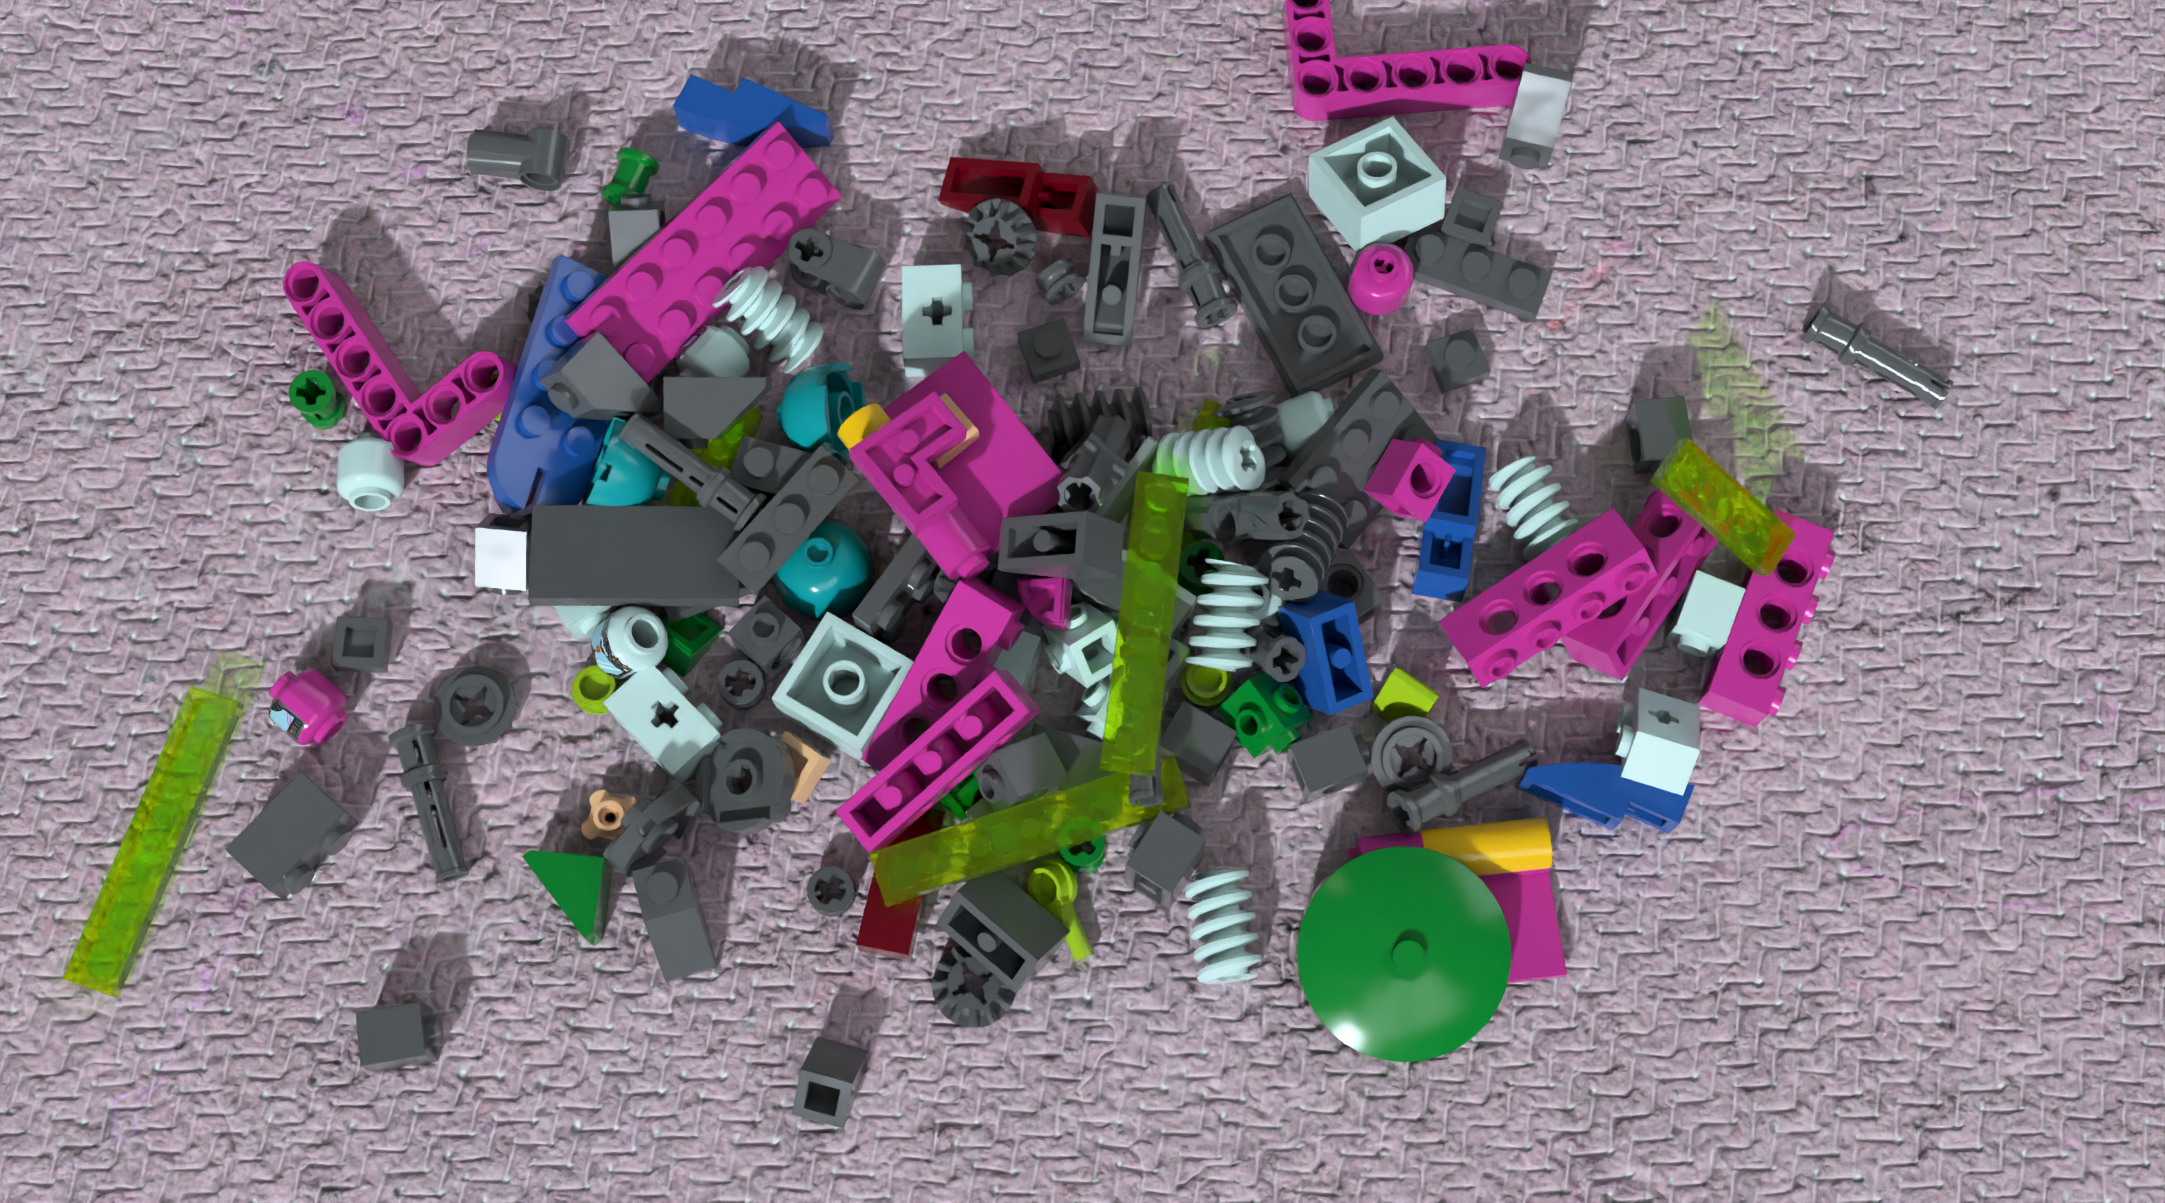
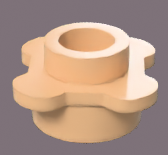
M606 790L595 791L589 798L592 806L589 817L581 825L583 835L589 840L601 838L612 842L626 830L620 823L621 819L638 801L632 796L621 799L610 796ZM608 814L615 815V820L611 823L606 821Z

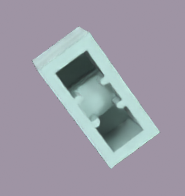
M961 264L902 266L903 363L906 377L929 376L963 351L970 358H974L973 328H964V312H973L972 282H963ZM944 316L942 325H934L935 317Z
M653 666L646 671L636 672L603 704L621 726L673 780L678 779L684 784L697 772L704 755L711 757L714 749L720 745L717 742L721 737L718 730L723 726V723L703 702L695 708L683 696L689 688L674 671L667 667L663 672H660ZM665 713L677 719L678 723L673 728H670L665 723L662 724L660 718Z
M1639 687L1633 705L1629 703L1623 704L1616 724L1615 732L1619 733L1614 754L1622 757L1621 777L1683 796L1700 752L1699 705Z

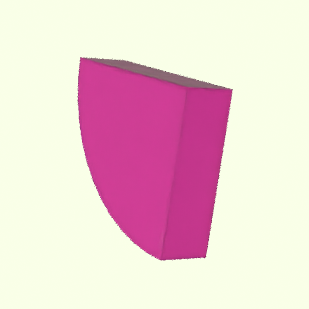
M1057 577L1017 579L1019 597L1029 613L1046 627L1069 631L1072 581Z

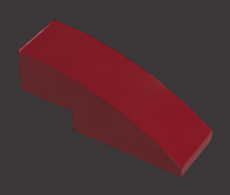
M950 157L938 201L941 205L968 213L983 201L995 198L1005 199L1020 206L1028 214L1037 231L1091 238L1096 193L1099 189L1091 176L1045 173L1039 163Z
M930 808L886 848L880 849L856 942L859 951L912 961L922 913L924 914L946 811Z

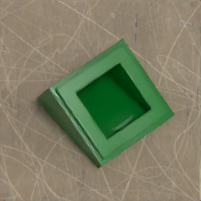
M702 613L671 624L668 623L665 616L662 617L660 620L667 631L668 648L661 662L678 675L685 677L719 637L723 628Z

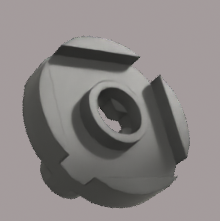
M738 728L723 734L717 740L720 745L714 749L711 757L704 755L697 770L695 783L696 797L701 804L703 813L709 814L715 822L713 824L719 828L737 834H754L767 829L772 823L782 822L791 811L790 799L795 785V768L789 745L768 733L753 728ZM750 768V773L753 776L752 783L749 789L745 791L738 788V779L745 778L747 769Z
M678 779L672 780L660 791L650 805L641 800L627 811L620 822L626 830L608 845L603 853V857L618 871H621L628 878H633L631 871L652 866L667 853L662 847L673 835L680 840L696 819L701 808L700 802L693 797V794Z

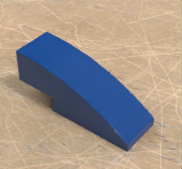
M691 74L673 104L680 128L709 139L738 146H749L764 130L777 121L782 124L802 149L830 146L834 139L828 115L744 77L733 93Z
M1437 439L1435 445L1443 452L1440 458L1456 469L1427 522L1422 521L1412 594L1462 603L1469 581L1473 540L1478 525L1486 448Z
M1583 762L1530 767L1521 777L1517 789L1612 831L1622 822L1624 816L1627 815L1669 834L1680 823L1695 786L1688 783L1682 796L1621 777V765Z

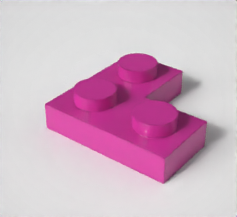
M934 391L850 448L849 458L913 535L916 536L957 507L958 497L932 468L930 463L965 440L967 429Z

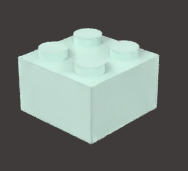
M1393 116L1309 155V196L1356 253L1365 246L1377 242L1392 243L1444 218L1446 176Z
M827 611L774 693L772 701L780 715L866 764L861 758L914 661Z

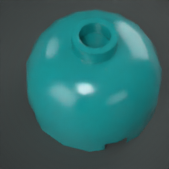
M843 361L824 362L809 366L791 378L783 393L782 401L777 406L776 418L779 428L785 433L787 440L795 449L814 453L822 445L841 462L852 461L849 458L850 451L837 436L838 430L848 417L867 404L861 381L851 382L846 372L854 370L850 364Z
M613 417L603 438L600 447L601 453L594 466L582 505L648 506L652 499L658 501L663 499L671 474L662 470L658 464L619 438L628 420Z
M826 517L774 574L775 587L786 606L795 613L797 611L801 615L810 616L812 620L822 621L828 611L841 619L856 610L870 590L871 583L873 584L875 571L871 550L857 530L842 520Z

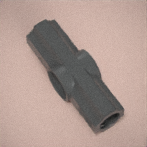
M1099 415L1088 426L1084 436L1069 450L1061 461L1060 465L1066 470L1057 486L1060 493L1058 505L1065 512L1089 511L1095 513L1102 507L1108 493L1119 483L1130 468V465L1124 459L1131 446L1129 439L1131 427L1119 415L1114 417Z
M1263 487L1252 491L1245 490L1242 492L1186 496L1184 506L1178 512L1181 529L1190 532L1194 539H1217L1226 545L1244 539H1294L1303 535L1304 525L1310 519L1307 502L1296 497L1293 491L1268 492Z

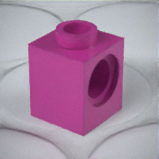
M1417 437L1414 442L1392 439L1363 491L1397 517L1427 522L1456 469L1440 458L1443 452L1439 447L1423 438Z

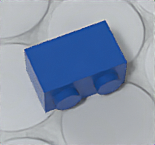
M1319 590L1314 598L1303 603L1288 602L1278 606L1284 635L1296 638L1298 642L1305 646V665L1293 679L1295 689L1300 694L1304 705L1332 715L1374 698L1353 600Z

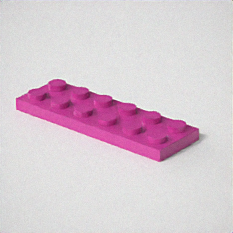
M779 121L774 122L578 305L564 321L580 339L599 331L645 383L648 384L676 357L677 352L703 326L709 325L731 304L727 302L715 308L712 302L720 289L736 273L747 267L762 266L767 269L787 250L789 240L796 232L810 228L842 195Z

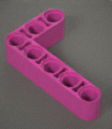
M1284 0L1282 25L1291 101L1294 111L1300 117L1309 121L1508 106L1512 104L1524 64H1532L1529 54L1523 48L1509 44L1336 58L1329 0ZM1301 1L1309 2L1313 7L1304 8L1296 3ZM1313 44L1319 49L1308 51L1303 49L1301 45ZM1498 72H1508L1515 78L1505 79ZM1450 76H1461L1468 82L1457 83ZM1412 79L1418 82L1420 86L1410 87L1405 85L1402 80ZM1365 83L1373 89L1368 91L1360 90L1354 84ZM1318 87L1323 89L1325 93L1319 95L1312 94L1306 88Z
M299 261L292 265L285 273L283 290L287 299L379 437L387 442H392L394 450L391 448L390 450L394 456L425 467L434 466L443 461L503 412L518 367L516 363L489 351H478L422 395L342 277L309 261ZM319 282L317 291L312 295L314 286ZM344 319V325L339 333H337L338 325ZM370 356L368 367L362 372L363 363ZM499 369L496 383L489 387L491 375L495 370ZM393 394H396L394 405L388 410L389 399ZM460 400V409L456 416L451 418L452 408ZM419 432H422L420 444L414 449V439Z

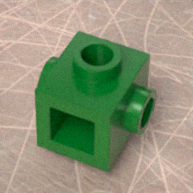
M1265 672L1249 678L1217 708L1229 726L1238 732L1236 740L1249 751L1253 758L1271 750L1276 755L1287 751L1291 744L1298 742L1302 738L1298 730L1313 717L1304 706L1302 698L1295 688L1287 682L1276 681Z

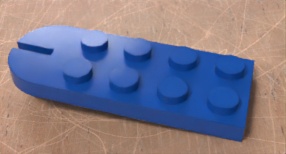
M564 255L553 259L488 454V479L495 501L506 515L519 511L517 516L532 517L533 505H578L588 488L609 420L573 418L569 413L560 410L552 403L548 396V390L538 381L576 341L580 340V337L564 319L608 278ZM533 486V500L530 505L526 506L531 487Z

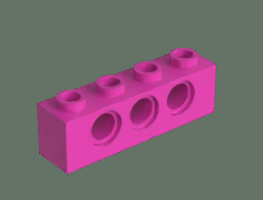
M1668 474L1659 488L1648 496L1643 511L1630 529L1645 547L1658 575L1649 580L1639 591L1626 595L1603 610L1596 619L1583 623L1560 638L1572 660L1621 681L1624 679L1690 583L1696 570L1700 569L1732 521L1720 493Z
M1611 508L1438 622L1480 686L1484 688L1495 680L1508 676L1515 667L1538 652L1551 648L1558 639L1578 626L1596 619L1603 610L1626 595L1639 591L1649 580L1658 574L1645 547L1615 509Z
M1778 509L1773 512L1762 528L1741 587L1746 589L1727 642L1713 659L1697 702L1698 705L1753 727H1756L1768 714L1771 716L1776 715L1786 692V688L1779 685L1784 669H1793L1802 649L1803 642L1796 640L1801 623L1809 624L1819 602V596L1812 594L1818 578L1822 580L1826 578L1835 558L1836 552L1829 549L1834 531ZM1784 566L1791 569L1797 577V583L1792 584L1784 581L1779 576L1777 567ZM1760 611H1769L1775 614L1780 620L1781 629H1772L1766 626L1761 619ZM1752 656L1757 658L1764 667V675H1756L1748 671L1744 665L1743 657Z
M977 577L971 580H959L861 760L881 771L918 738L914 727L917 718L924 719L932 726L994 670H999L994 664L1002 650L1010 651L1019 639L1024 629V624L1019 622V619L1026 607ZM967 628L976 631L981 638L982 648L979 654L971 653L964 645L963 635ZM942 673L948 674L956 682L957 694L954 699L945 696L939 688V678Z
M994 670L835 812L868 852L884 849L1042 710L1008 670Z

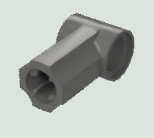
M547 128L530 129L527 135L475 129L474 133L470 134L467 145V167L472 174L519 179L521 183L536 190L556 191L562 187L570 139L561 132Z

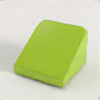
M1395 667L1373 702L1371 709L1388 723L1394 718L1411 715L1427 718L1439 696L1437 692L1400 667Z

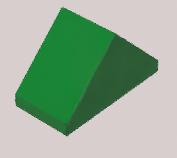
M530 850L522 856L581 935L593 946L601 942L614 867L605 857Z

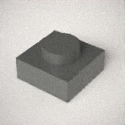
M1458 186L1441 228V233L1487 249L1504 202Z
M1064 318L1017 333L1018 342L1033 383L1080 369V360Z
M1473 328L1426 343L1424 351L1441 393L1488 379L1491 371Z
M337 616L331 666L336 671L387 673L393 623L388 618Z

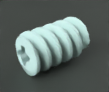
M747 267L736 273L720 289L712 305L718 308L730 302L732 306L726 319L732 322L744 316L746 320L740 329V333L746 336L758 330L760 334L754 343V347L760 350L771 343L774 347L767 360L773 364L785 357L788 361L783 368V374L800 365L816 349L824 332L823 326L817 322L808 323L810 319L809 312L803 308L795 309V298L790 294L781 295L782 285L778 281L771 280L766 282L768 270L765 267Z
M1237 425L1229 429L1219 427L1215 430L1202 429L1198 432L1185 431L1181 434L1173 432L1164 435L1159 442L1157 456L1154 458L1152 465V480L1155 490L1162 496L1169 498L1175 496L1186 497L1193 494H1220L1226 491H1252L1259 488L1265 480L1266 465L1264 455L1256 445L1252 433L1244 426Z
M1528 456L1505 466L1489 478L1488 483L1493 491L1501 492L1497 498L1498 505L1502 509L1510 510L1505 518L1507 524L1510 527H1519L1514 534L1515 541L1521 545H1528L1522 554L1527 562H1530L1567 538L1569 533L1580 524L1576 518L1561 520L1560 516L1571 505L1569 501L1553 503L1551 498L1562 489L1560 483L1544 485L1543 480L1554 470L1551 465L1536 467L1534 463L1538 459L1537 456Z
M1207 558L1205 559L1206 563L1218 569V572L1202 575L1201 582L1213 589L1214 593L1199 595L1197 603L1208 609L1210 614L1197 615L1193 618V623L1206 631V634L1189 638V644L1200 650L1202 654L1187 657L1185 662L1236 672V669L1251 667L1253 660L1240 653V648L1256 646L1257 643L1256 639L1244 632V628L1260 625L1261 623L1260 618L1248 612V607L1262 605L1265 602V598L1252 591V586L1268 584L1269 578L1256 571V568Z
M1223 869L1204 872L1190 877V880L1195 882L1185 888L1186 898L1199 901L1188 908V918L1193 921L1203 922L1191 929L1190 933L1191 939L1206 943L1194 950L1193 954L1194 960L1209 964L1200 969L1196 974L1197 981L1201 983L1224 984L1249 980L1259 976L1258 974L1249 973L1248 967L1261 961V954L1245 951L1246 945L1259 939L1258 933L1242 930L1243 924L1256 918L1255 912L1239 910L1240 903L1253 897L1252 891L1236 889L1237 882L1250 876L1248 870Z

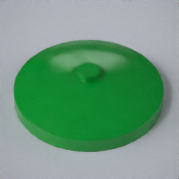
M1413 846L1381 847L1366 851L1342 863L1313 892L1303 911L1297 931V973L1301 988L1311 1009L1321 1023L1342 1042L1361 1053L1382 1060L1395 1062L1423 1061L1442 1056L1464 1045L1494 1015L1505 993L1510 975V935L1505 917L1494 895L1486 884L1465 865L1442 853Z

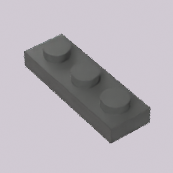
M1427 227L1409 234L1403 249L1414 267V280L1534 322L1553 273Z
M821 445L720 555L717 562L756 595L860 479Z

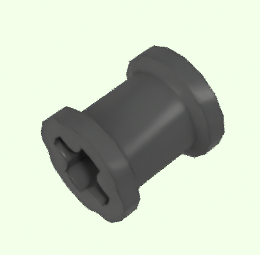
M1268 623L1251 626L1245 632L1257 640L1256 646L1240 648L1241 654L1253 660L1251 667L1263 669L1265 673L1278 682H1287L1294 679L1304 667L1306 662L1305 646L1298 642L1296 638L1290 635H1282L1276 627Z

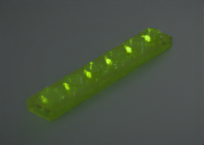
M1144 471L1137 472L1099 762L1100 770L1152 777L1155 770L1189 478Z
M192 685L190 686L64 973L63 980L119 998L243 711L244 705L239 701Z
M1174 754L1161 758L1163 803L1156 806L1139 807L1140 799H1138V804L1135 806L1129 803L1130 777L1129 769L870 852L869 855L885 906L888 907L1140 825L1144 819L1148 821L1155 820L1160 811L1170 815L1189 809L1191 802Z

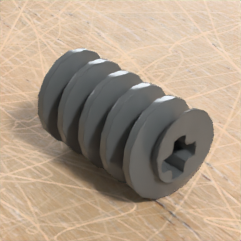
M1142 387L1134 388L1131 402L1127 401L1122 389H1115L1111 404L1107 403L1102 391H1095L1091 406L1087 405L1081 392L1075 393L1070 408L1067 407L1062 394L1055 395L1052 407L1048 410L1052 458H1057L1061 443H1065L1069 451L1084 436L1088 426L1099 415L1105 417L1119 415L1131 427L1129 430L1131 451L1137 450L1140 436L1145 435L1146 439L1148 436L1152 437L1149 401Z
M1258 391L1232 397L1226 401L1227 404L1214 411V417L1230 420V425L1224 428L1229 429L1240 425L1246 427L1252 433L1256 445L1264 455L1266 465L1265 480L1260 487H1263L1268 492L1287 491L1278 481L1287 467L1275 465L1286 457V452L1284 448L1272 445L1283 437L1282 430L1275 426H1268V424L1274 422L1279 417V412L1277 408L1263 406L1276 397L1275 392Z
M1308 491L1296 495L1299 499L1307 502L1310 519L1304 525L1303 535L1290 540H1270L1259 560L1258 572L1269 578L1268 584L1264 585L1272 594L1282 600L1292 603H1303L1314 598L1320 583L1325 577V572L1332 562L1331 559L1343 539V530L1348 528V516L1344 507L1335 498L1324 492Z

